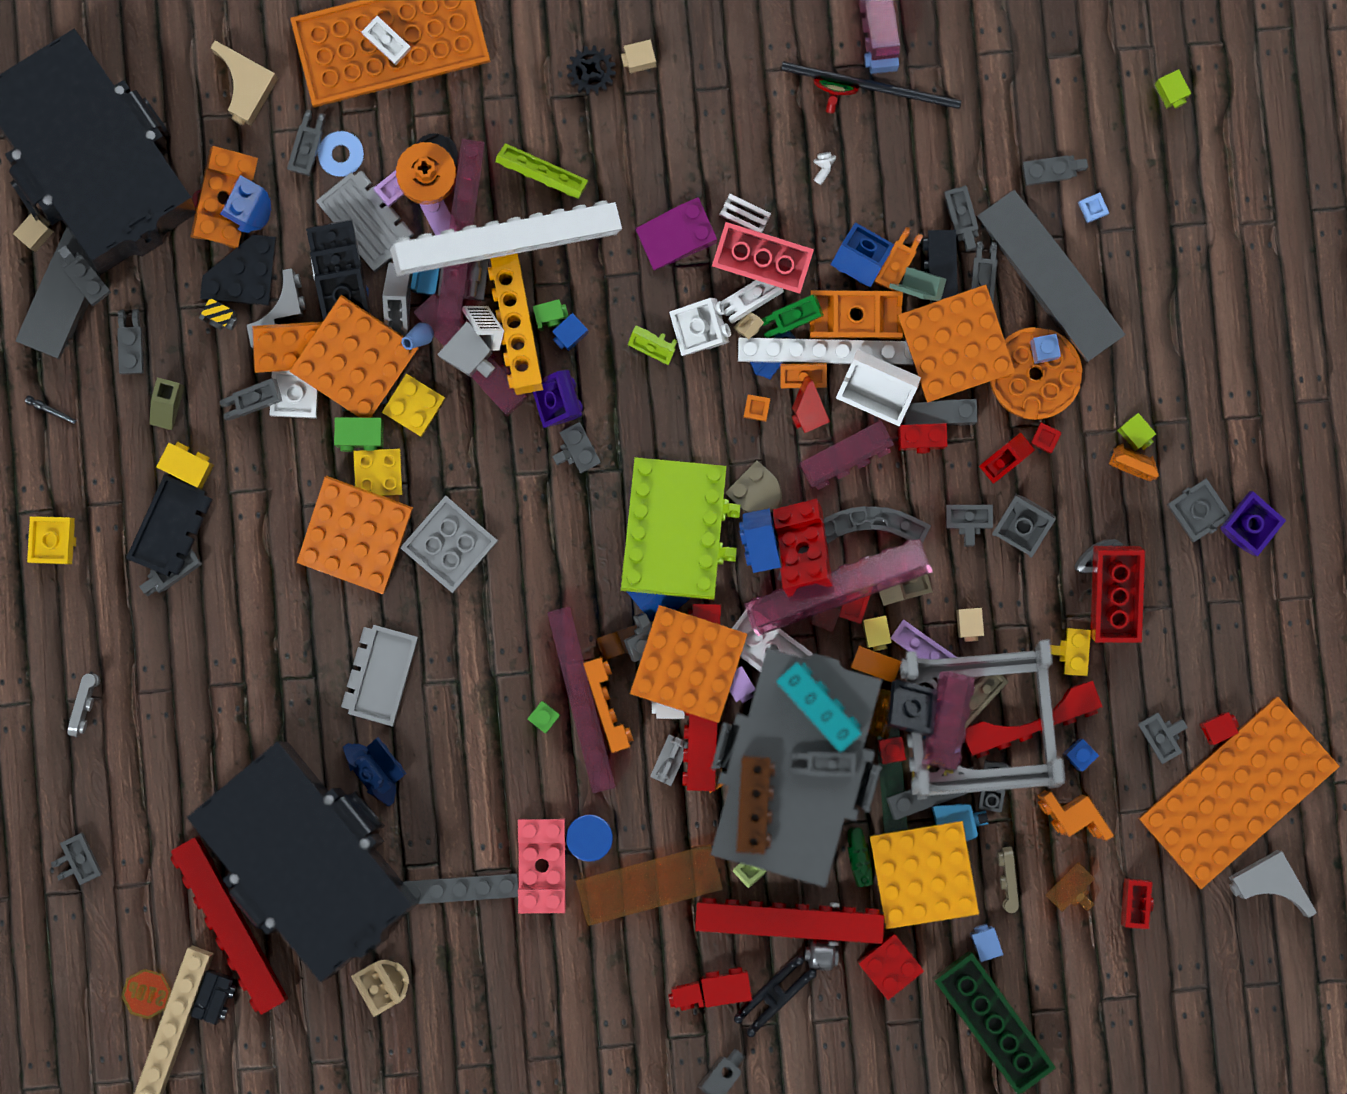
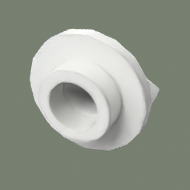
M831 152L820 153L817 155L818 158L814 159V163L822 168L814 179L820 185L830 173L831 165L836 160V156L831 155Z

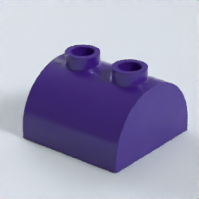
M569 370L557 371L542 378L543 390L535 391L533 395L543 428L562 424L582 416V403L577 398L575 392L576 382L571 377Z
M1249 491L1220 529L1226 537L1241 549L1258 557L1286 520L1256 493Z

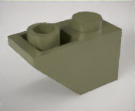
M157 377L151 398L150 425L173 431L185 386Z

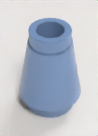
M417 323L402 338L403 347L411 350L429 344L434 337L432 327L427 323Z

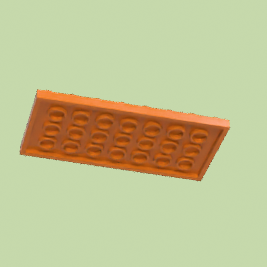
M358 0L290 18L313 107L491 62L475 0ZM376 16L384 21L411 47V50L397 65L390 61L361 33Z
M1278 696L1238 730L1239 734L1228 738L1138 818L1199 889L1204 888L1340 767Z

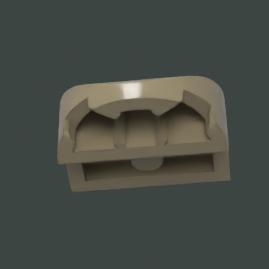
M756 461L725 492L735 504L741 505L740 507L744 513L770 508L772 515L773 509L779 508L782 504V487L780 483L759 461Z

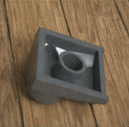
M1016 494L992 535L1008 542L1032 558L1056 520V517L1031 500Z

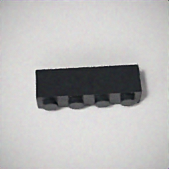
M928 230L926 237L922 239L923 251H927V260H923V271L946 279L942 300L958 294L956 230ZM928 300V304L936 302L934 300Z

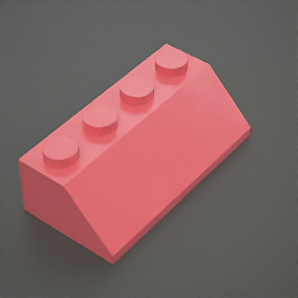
M725 222L712 267L800 294L814 249Z

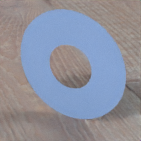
M344 131L333 132L322 140L318 149V159L322 168L329 174L347 176L351 172H355L361 165L363 147L358 138L353 134ZM337 145H344L350 151L348 160L343 163H338L332 158V150Z

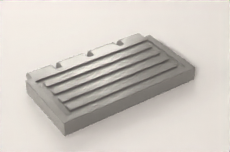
M363 171L358 172L356 175H353L351 172L316 200V202L333 223L353 220L359 254L375 273L392 259L390 248L396 243L395 241L405 237L410 239L414 233L404 221L395 226L401 218L391 206H385L381 209L384 202L374 192V187L368 191L366 190L372 182Z
M373 625L372 629L363 627L360 643L367 644V649L361 647L357 649L353 665L361 667V670H351L347 687L355 689L354 693L345 691L341 707L349 709L348 714L394 726L419 637Z

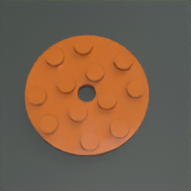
M1035 327L1019 330L1005 339L1015 373L990 381L992 391L998 402L1010 413L1029 420L1047 419L1065 410L1077 396L1082 378L1080 357L1069 340L1053 330ZM1057 334L1061 357L1057 360L1034 364L1030 341L1036 337ZM1036 367L1041 370L1042 376L1039 380L1030 378L1029 372L1031 368Z

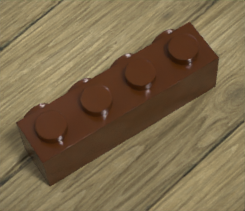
M742 755L736 853L765 854V849H770L771 835L766 834L767 825L772 824V811L768 810V801H773L774 787L769 786V777H774L775 763H770L771 757Z

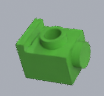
M559 299L533 306L539 331H544L543 326L545 325L548 328L559 326L561 321L569 317L566 304L561 305Z

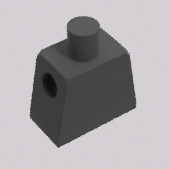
M734 1048L727 1059L720 1057L697 1087L705 1094H726L742 1073L738 1066L745 1059V1056ZM724 1067H726L729 1072L725 1078L722 1076L721 1073Z

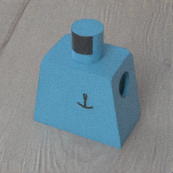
M971 804L932 806L935 825L963 821L966 841L978 837L977 826L989 824L986 810L973 813Z

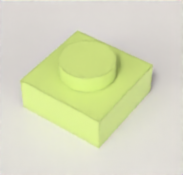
M740 863L733 869V873L749 888L766 873V870Z

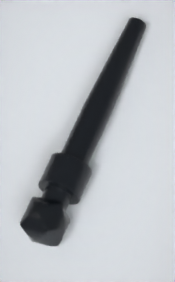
M28 395L25 398L27 405H34V408L40 411L44 410L74 424L77 421L45 405L43 401L34 400L32 396Z

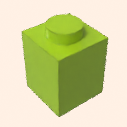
M1179 69L1158 79L1154 84L1166 109L1174 106L1176 109L1186 104V99L1191 95Z
M1139 413L1117 429L1134 451L1140 447L1142 450H1145L1154 442L1151 438L1156 435Z

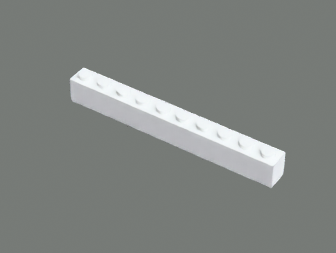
M600 201L592 207L586 208V205H578L570 211L557 209L551 211V214L544 216L542 213H535L527 219L521 220L520 217H513L508 219L506 223L499 224L498 221H492L479 228L476 225L464 227L463 231L454 232V229H448L440 232L441 235L436 236L427 233L418 236V239L410 240L409 237L400 238L395 241L396 243L393 244L390 251L396 275L400 276L616 235L622 229L616 203Z

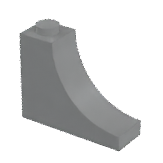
M388 263L383 290L384 323L405 337L410 331V287L412 273L397 276L394 263Z
M1276 850L1229 877L1232 882L1229 884V887L1235 896L1239 895L1240 898L1247 899L1258 894H1277L1290 900L1305 917L1309 918L1317 913L1282 851Z

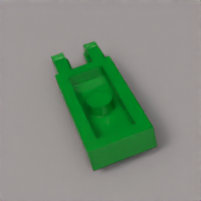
M816 294L774 311L772 315L761 319L764 322L763 326L773 321H776L778 328L767 331L764 336L765 338H772L823 317L824 314Z

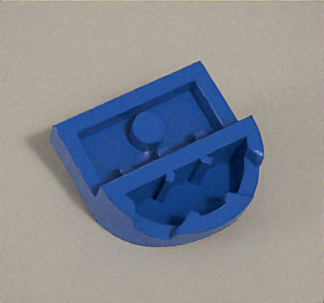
M240 175L220 215L238 224L237 230L249 233L261 230L267 224L271 213L269 195L261 186Z

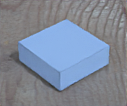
M1101 193L1078 202L1087 223L1109 214Z

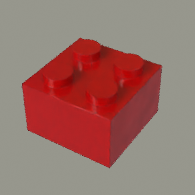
M893 932L883 939V944L878 943L857 960L858 964L887 1000H890L924 972Z

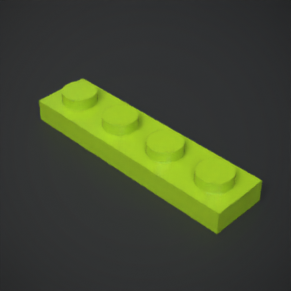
M506 143L497 154L495 161L506 168L515 170L528 178H533L548 187H553L577 199L580 198L589 181Z

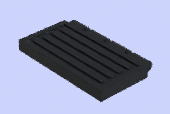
M164 475L126 559L170 577L171 573L179 575L185 562L184 559L179 558V555L188 556L195 540L188 535L189 533L198 534L204 520L203 517L198 516V513L207 514L213 499L207 497V492Z

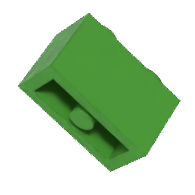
M335 417L334 445L340 448L342 452H354V448H363L366 451L383 448V419Z

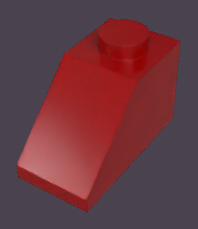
M809 376L805 377L792 406L795 415L791 416L797 429L801 428L804 433H807L830 421L813 380Z
M1020 432L979 467L994 484L1033 453L1035 449Z

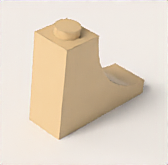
M214 41L211 50L226 62L233 78V97L228 108L232 115L231 119L240 125L247 123L252 126L276 84L278 77L272 71Z

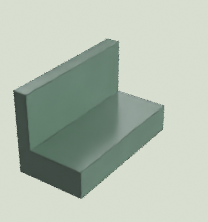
M906 267L902 285L890 283L889 288L922 299L940 301L946 279Z

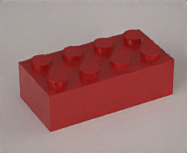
M1093 546L1090 637L1095 643H1142L1145 550L1140 546Z

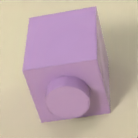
M741 666L735 671L729 692L736 702L741 700L743 704L754 697L752 692L756 689Z

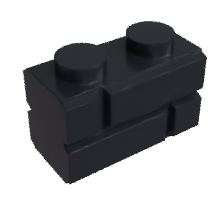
M212 969L207 970L190 1016L213 1025L220 1023V1020L224 1021L229 1011V1008L225 1007L228 998L232 999L237 989V985H234L235 978Z

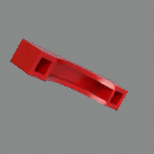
M1087 681L1067 689L1063 698L1052 709L1053 726L1061 722L1065 726L1076 722L1075 717L1084 714L1086 718L1098 713L1097 709L1103 706L1093 681ZM1041 718L1031 723L1006 727L980 721L968 726L961 734L969 755H976V758H980L990 754L989 749L997 747L998 750L1010 747V742L1019 739L1020 742L1033 738L1032 733L1040 730L1042 733Z

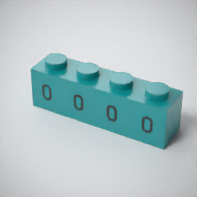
M796 662L776 682L841 753L862 734L858 730L862 726L853 716L848 719L842 712L846 708L837 698L833 701L827 695L829 689L820 680L816 683L810 677L813 672L805 663L800 665Z

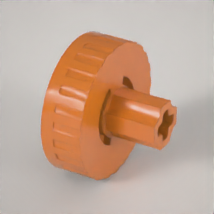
M420 142L408 147L401 154L396 166V178L401 191L407 198L418 204L431 205L441 202L454 189L457 178L454 160L449 152L438 144ZM423 166L428 167L427 174H423Z

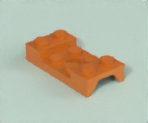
M216 146L210 148L190 237L218 242L234 249L238 247L242 231L237 230L238 224L220 215L225 204H221L218 201L217 195L219 192H226L230 195L240 175L253 181L258 161L257 157Z
M810 291V295L816 294L824 316L810 322L809 339L878 338L901 340L903 338V330L898 318V314L902 313L903 292ZM854 308L860 309L863 313V318L858 321L853 320L850 317V311Z
M598 658L583 663L612 753L631 747L630 742L634 741L630 727L625 728L624 724L615 727L614 722L618 720L614 708L609 709L606 701L610 699L607 686L602 687L601 685L602 682L608 681V675L612 674L609 662H604L603 658Z

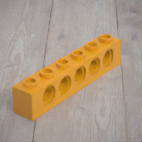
M518 253L490 258L492 266L488 267L490 281L494 280L496 287L492 288L494 302L499 303V309L495 310L498 322L502 323L504 330L501 344L507 347V353H503L506 367L510 366L511 374L507 375L510 389L514 388L516 395L543 390V384ZM506 278L512 279V282L508 285L501 284ZM508 300L516 301L515 305L511 307L506 306L505 303ZM513 321L520 322L517 328L509 327V324ZM521 342L524 344V347L520 350L513 349L516 343ZM521 364L528 365L527 370L523 372L518 371L517 367Z

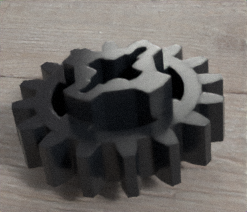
M596 45L593 46L592 50H588V47L584 46V52L582 53L577 49V57L570 56V61L573 64L567 65V70L572 71L567 74L568 79H574L571 82L572 88L578 85V93L586 90L587 96H590L591 91H594L596 96H599L600 89L607 92L606 84L613 85V80L610 77H616V72L611 70L616 67L615 62H610L612 55L605 56L604 48L598 52ZM593 57L592 59L584 60V58ZM602 62L606 65L607 73H604L600 68ZM593 67H595L596 73L591 72L589 75L587 68L591 70ZM577 68H578L579 71H581L582 74H583V75L581 76V80H579V78L577 77V74H576V69H577ZM599 82L598 84L590 85V83Z

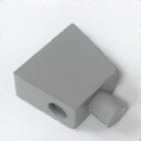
M468 322L461 327L438 353L442 360L470 377L478 370L483 376L488 378L496 369L487 360L491 356L492 351Z

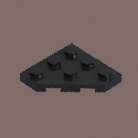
M262 235L250 236L202 276L200 299L209 300L211 298L219 302L270 306L277 238Z

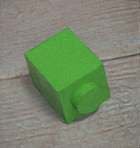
M541 701L528 717V720L546 734L561 715L547 703Z

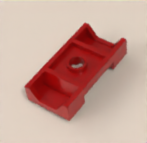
M818 499L773 509L782 568H780L782 587L787 597L793 596L797 588L812 584L832 587L823 511ZM809 546L806 553H798L801 547Z

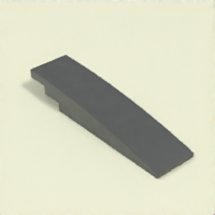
M1015 190L977 216L1057 328L1061 329L1072 345L1074 344L1086 362L1126 335L1070 259Z
M66 228L16 338V342L57 359H61L68 340L72 339L80 319H83L89 301L63 270L64 268L61 264L65 260L58 250L66 246L72 255L78 252L99 277L101 276L68 228Z

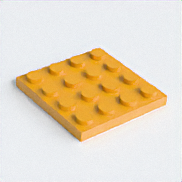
M963 821L870 836L886 929L979 914Z

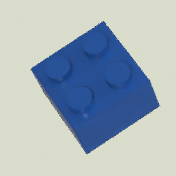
M770 508L744 513L743 522H740L739 525L741 541L745 547L747 566L752 565L753 573L780 568L779 547Z

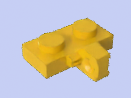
M1067 628L1066 641L1061 640L1060 646L1050 645L1051 655H1059V661L1064 662V675L1088 676L1091 630Z

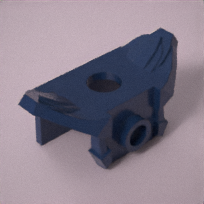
M379 737L367 747L351 743L343 746V752L350 771L353 770L368 789L366 792L385 806L392 805L395 802L396 796L395 783L407 773L390 753L387 746Z

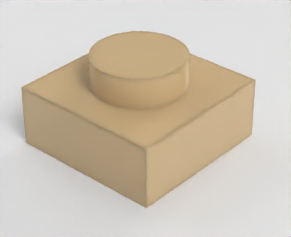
M750 312L742 317L733 328L740 335L750 339L757 334L764 322L757 315Z

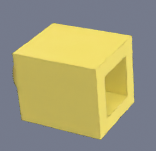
M886 616L862 620L867 648L873 647V651L887 649L886 644L892 642Z

